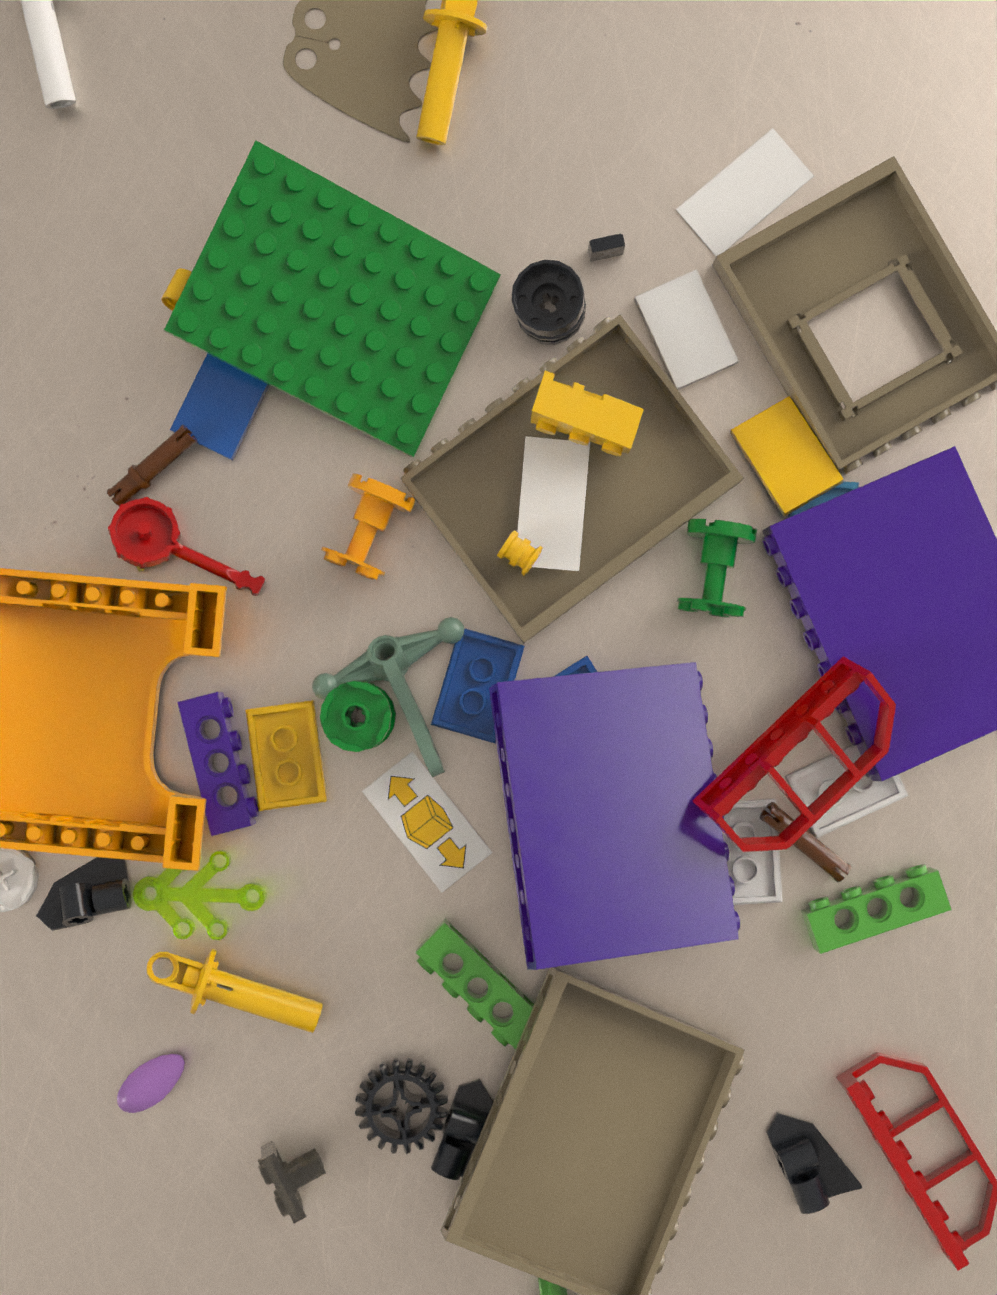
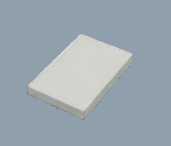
M697 269L635 297V303L667 373L677 390L739 362Z
M851 745L842 749L852 763L861 756L857 745ZM831 754L786 775L785 778L792 790L808 807L846 770L835 756ZM899 774L885 781H872L871 777L868 778L864 775L809 828L811 834L819 838L907 797V791Z
M776 799L738 801L731 811L724 816V820L740 838L778 836L777 831L759 818L763 809L775 817L766 806L771 802L776 803ZM722 831L723 839L729 848L728 872L735 885V893L732 896L733 904L783 902L779 850L742 852Z

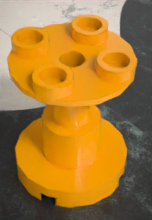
M353 473L348 483V488L362 495L353 519L358 521L357 527L345 554L322 547L321 550L325 552L323 559L341 567H345L346 563L357 566L355 573L371 580H377L379 575L385 576V572L364 563L377 530L385 531L394 509L411 513L416 500L413 497L405 499L406 493L369 477L366 482H360L362 475Z

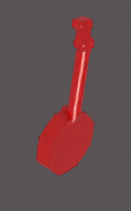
M149 497L120 504V508L116 511L111 524L108 526V532L117 558H121L131 565L144 569L145 567H152L165 561L167 562L169 557L174 555L234 583L237 590L249 589L253 596L259 595L265 583L263 576L251 577L247 570L239 572L180 544L178 541L181 538V533L172 508Z

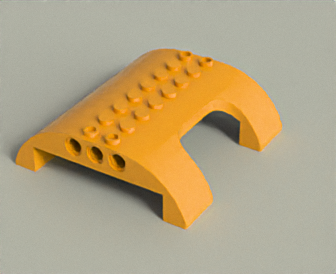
M0 568V848L163 863L162 868L199 871L206 799L169 789L160 781L154 768L153 754L160 686L164 673L172 663L182 657H220L226 586L197 583L182 585Z

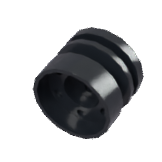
M541 260L532 263L519 273L513 284L511 300L520 328L529 338L541 344L555 345L569 340L579 331L585 320L586 301L580 277L570 266L557 260ZM550 301L552 305H555L556 310L550 312L549 309H545L546 302Z

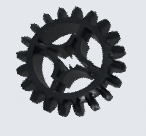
M394 1058L392 1062L393 1069L391 1070L385 1062L380 1063L379 1069L382 1075L371 1069L368 1073L371 1082L364 1080L361 1082L360 1088L365 1093L357 1094L355 1099L356 1102L363 1105L356 1108L355 1115L366 1117L359 1123L360 1129L372 1128L367 1134L368 1141L373 1140L376 1136L380 1137L379 1149H383L386 1142L392 1143L391 1153L393 1154L397 1152L398 1145H403L406 1154L410 1153L411 1143L413 1142L419 1150L423 1149L424 1140L422 1137L433 1142L436 1135L432 1129L442 1131L444 1124L438 1118H446L448 1115V1110L440 1107L448 1103V1096L443 1094L437 1095L444 1089V1083L438 1082L432 1085L437 1073L431 1071L425 1076L423 1073L426 1064L423 1062L419 1064L417 1070L412 1069L413 1059L411 1058L407 1059L405 1067H400L399 1059ZM404 1080L417 1084L427 1096L423 1097L422 1094L409 1092ZM393 1081V1095L390 1098L382 1099L381 1103L374 1104V1096L377 1091L385 1084ZM399 1093L401 1099L406 1100L405 1104L409 1103L404 1119L403 1112L398 1111L399 1107L395 1109ZM430 1107V1113L426 1120L418 1127L410 1130V1117L415 1113L422 1112V1108ZM380 1114L381 1118L390 1117L394 1119L398 1130L386 1126L377 1115Z

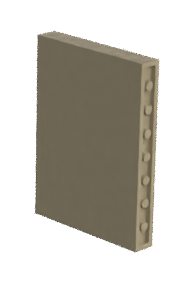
M621 314L613 320L610 316L602 320L594 327L596 333L586 340L583 337L575 340L566 349L569 353L560 360H557L556 357L548 360L539 368L541 374L533 380L527 377L512 388L514 394L504 401L501 397L493 401L485 408L486 415L478 421L474 418L469 419L458 428L459 435L451 441L444 438L430 449L432 455L422 462L418 458L403 469L405 473L401 477L403 484L523 644L744 479ZM546 370L555 374L554 381L569 386L576 382L584 385L585 391L600 396L607 394L644 410L629 454L622 452L621 456L611 455L601 450L602 445L590 442L579 571L532 567L523 576L521 575L522 568L511 566L509 564L510 560L505 557L501 559L497 554L514 530L517 532L525 438L527 436L569 440L568 434L556 431L555 435L546 434L535 429L537 424L531 423L533 405Z
M549 968L440 1230L445 1241L581 1295H651V1285L654 1277L661 1272L665 1263L664 1252L667 1244L677 1233L679 1225L677 1219L681 1209L688 1204L691 1198V1184L695 1174H698L703 1168L705 1162L704 1152L708 1141L713 1140L717 1133V1119L720 1111L727 1106L730 1100V1086L734 1076L738 1075L742 1070L745 1050L729 1041L559 969Z

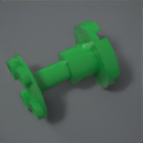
M706 519L688 520L687 534L703 539L700 564L706 565L702 599L677 598L678 610L688 612L705 611L709 612L711 616L729 618V616L743 617L746 607L722 602L727 568H734L737 545L754 544L756 542L757 529L746 524L724 520H715V522H710L709 526L706 525Z
M358 681L340 684L330 691L321 705L320 712L321 726L329 741L342 750L353 752L378 747L388 739L394 729L396 719L394 702L386 691L375 684ZM359 710H362V714L365 716L363 722H358L355 717Z

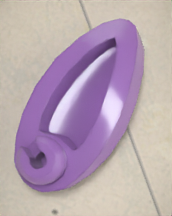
M180 1054L162 1055L147 1061L135 1069L124 1081L118 1092L117 1104L120 1109L125 1112L136 1113L153 1107L163 1100L173 1089L184 1070L185 1061L183 1056Z

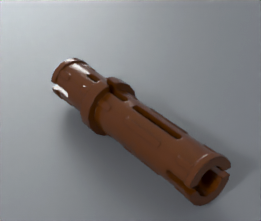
M181 425L174 434L137 466H130L128 474L107 490L108 496H114L111 500L118 506L125 504L142 488L145 490L151 486L150 481L190 446L198 442L197 438L194 435L191 436L192 432L185 425Z
M771 802L766 806L775 817L765 809H763L759 817L761 821L767 823L779 834L794 821L775 802ZM808 831L793 844L833 877L836 882H841L845 877L835 867H838L846 875L851 870L849 863L845 862Z

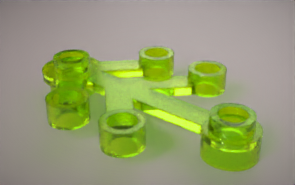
M218 850L210 856L209 862L183 887H168L183 870L167 868L158 877L148 876L139 880L133 889V899L136 905L145 911L156 910L173 928V933L178 939H187L193 935L195 924L190 918H181L168 901L182 902L207 929V934L211 939L221 940L228 934L229 925L226 920L216 918L202 902L239 903L244 910L255 911L264 905L267 893L265 888L256 882L247 883L241 889L202 888L216 873L224 871L231 864L230 854L227 851ZM220 854L225 857L226 864L223 867L215 864L214 859L216 855ZM148 887L156 890L157 895L155 899L147 898L145 891ZM249 890H256L259 893L257 902H252L248 899L247 894ZM181 922L189 925L190 930L188 934L179 932L178 926ZM215 923L223 926L224 932L222 935L214 934L212 927Z

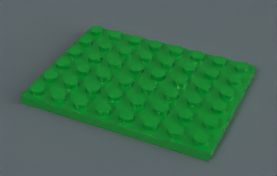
M255 140L163 331L410 457H414L501 274Z

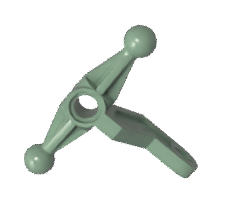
M448 617L440 622L437 630L401 637L379 636L370 643L365 653L337 674L322 673L315 677L312 683L313 693L318 698L325 700L328 693L340 684L351 681H380L382 679L389 681L432 778L445 772L444 766L404 675L414 662L441 642L453 644L460 641L464 635V625L459 619Z

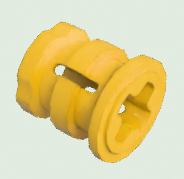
M514 530L505 541L497 556L501 559L505 557L510 560L509 564L513 567L517 565L522 568L521 575L525 576L540 556L543 547L534 548L530 545V540L527 538L522 540L518 537L519 533Z

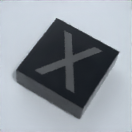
M620 233L590 240L588 246L590 262L623 255L625 249L623 234Z

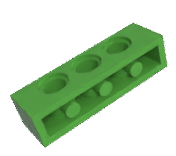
M925 864L916 865L905 870L907 875L895 879L893 875L880 877L873 881L874 886L862 890L860 886H854L841 891L842 897L830 901L828 897H821L808 902L809 908L803 909L801 912L814 950L822 954L952 910L939 871L931 867L926 868ZM911 887L914 892L913 900L903 905L900 901V894L903 889ZM874 898H879L882 903L880 912L876 915H869L867 911L868 903ZM841 909H847L849 912L848 922L843 926H836L834 921L835 914Z
M445 918L417 948L416 954L419 956L417 962L429 974L435 971L444 980L441 985L452 997L456 999L460 995L469 1004L466 1009L477 1021L481 1023L485 1019L494 1028L491 1031L492 1035L503 1046L506 1047L510 1044L516 1049L534 1003ZM451 953L457 954L462 958L463 965L457 970H450L444 965L443 959L445 956ZM473 978H482L487 982L488 988L481 994H475L469 989L468 983ZM499 1002H507L513 1010L509 1016L501 1018L493 1012L494 1006Z

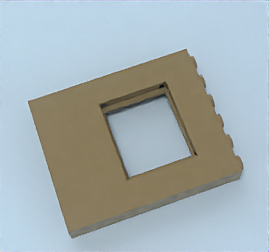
M895 156L717 255L712 264L787 396L791 397L838 471L842 469L845 475L863 465L861 458L872 452L876 458L893 448L890 442L899 436L906 441L922 431L920 425L931 419L933 424H936L952 414L949 410L950 407L960 402L964 408L981 398L979 391L987 386H990L992 391L997 389V331ZM897 271L942 347L943 352L853 402L807 322Z

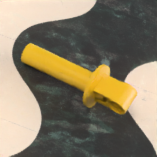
M442 0L440 9L424 11L423 19L430 25L437 27L438 33L416 138L420 141L435 145H446L468 36L484 35L487 30V25L474 17L478 0Z
M211 949L204 963L169 952H158L147 963L146 973L151 982L192 996L191 1014L196 1013L199 1004L204 1006L207 999L311 1033L315 1031L323 1006L321 1002L218 970L219 963L218 961L214 962L217 950ZM159 959L168 960L173 967L172 974L167 978L156 977L152 971V965L155 961ZM217 985L231 989V991L219 988Z

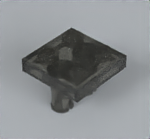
M271 1141L261 1147V1158L258 1159L260 1166L258 1168L267 1186L273 1183L276 1188L273 1191L275 1195L274 1200L283 1217L290 1215L295 1224L307 1217L299 1188L326 1174L324 1164L316 1148L289 1163L287 1161L283 1162L274 1142Z

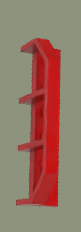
M843 656L713 780L693 802L719 826L742 852L789 849L889 752L896 704L869 670ZM864 681L880 701L873 745L852 763L820 722L829 717L834 709L848 695L854 693ZM814 730L846 771L807 807L774 767L778 766L783 758ZM767 774L799 811L800 815L778 836L740 838L722 816L728 814L733 806L747 792L753 790L758 782Z
M876 1052L836 1078L846 1091L870 1130L873 1139L879 1145L903 1184L906 1193L914 1202L941 1246L942 1252L959 1271L970 1264L963 1252L990 1234L997 1204V1179L928 1067L923 1063ZM882 1063L921 1073L936 1097L891 1123L883 1110L879 1112L875 1110L871 1103L875 1096L863 1079L858 1082L856 1078ZM940 1108H943L968 1150L928 1175L923 1176L920 1170L913 1172L907 1162L912 1159L911 1154L901 1139L895 1142L893 1137ZM976 1161L988 1181L979 1224L960 1236L957 1230L950 1232L945 1224L949 1216L938 1200L931 1201L926 1191Z

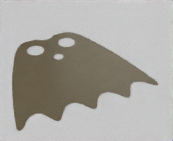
M301 0L294 10L292 24L295 28V37L286 46L283 66L297 83L341 112L396 139L410 142L409 136L400 125V116L405 111L422 106V101L410 88V78L416 72L428 69L431 66V62L420 53L418 42L422 36L438 30V28L430 25L423 19L427 0ZM313 8L322 10L326 16L325 24L319 29H311L305 23L306 13ZM331 39H338L340 41L339 49H330L329 42ZM310 49L316 54L317 61L311 69H301L296 64L295 57L300 50Z

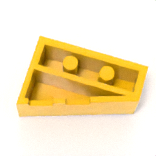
M545 370L531 414V423L537 424L535 429L550 435H555L556 431L568 434L570 441L580 445L588 446L589 442L602 445L601 450L611 455L621 456L622 452L629 454L644 409L607 394L600 396L585 391V386L576 382L569 386L554 381L555 374Z

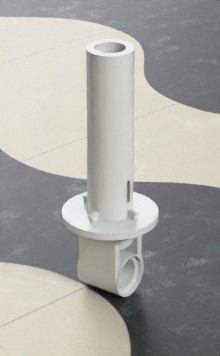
M21 0L45 106L49 109L71 106L76 103L53 1Z

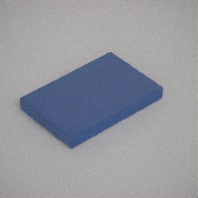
M207 354L170 430L175 433L181 425H185L192 432L191 436L194 435L197 438V444L233 461L269 385Z
M464 628L462 639L454 644L431 725L496 744L489 687L497 682L515 681L525 646Z

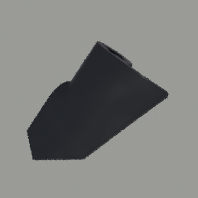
M96 857L53 883L36 917L54 931L89 923L94 919L93 916L130 909L131 892L125 860Z
M480 1079L458 1086L444 1123L442 1132L444 1135L431 1169L447 1179L459 1180L460 1176L463 1177L493 1105V1100Z
M776 1113L766 1133L784 1177L789 1180L802 1214L821 1211L830 1204V1197L862 1188L861 1183L813 1123Z

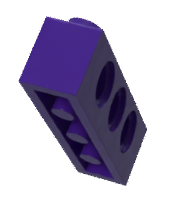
M214 692L177 702L202 798L206 799L205 814L211 836L256 824L255 817L259 816V809L255 797H250L246 784L251 783L247 764H241L238 751L242 750V741L238 730L233 731L230 717H234V710L230 698H224L223 692ZM211 719L215 720L220 726V733L215 739H210L204 732L205 724ZM217 753H223L228 758L229 764L224 772L217 771L213 766V758ZM225 786L232 787L237 793V800L233 805H227L221 799V792Z

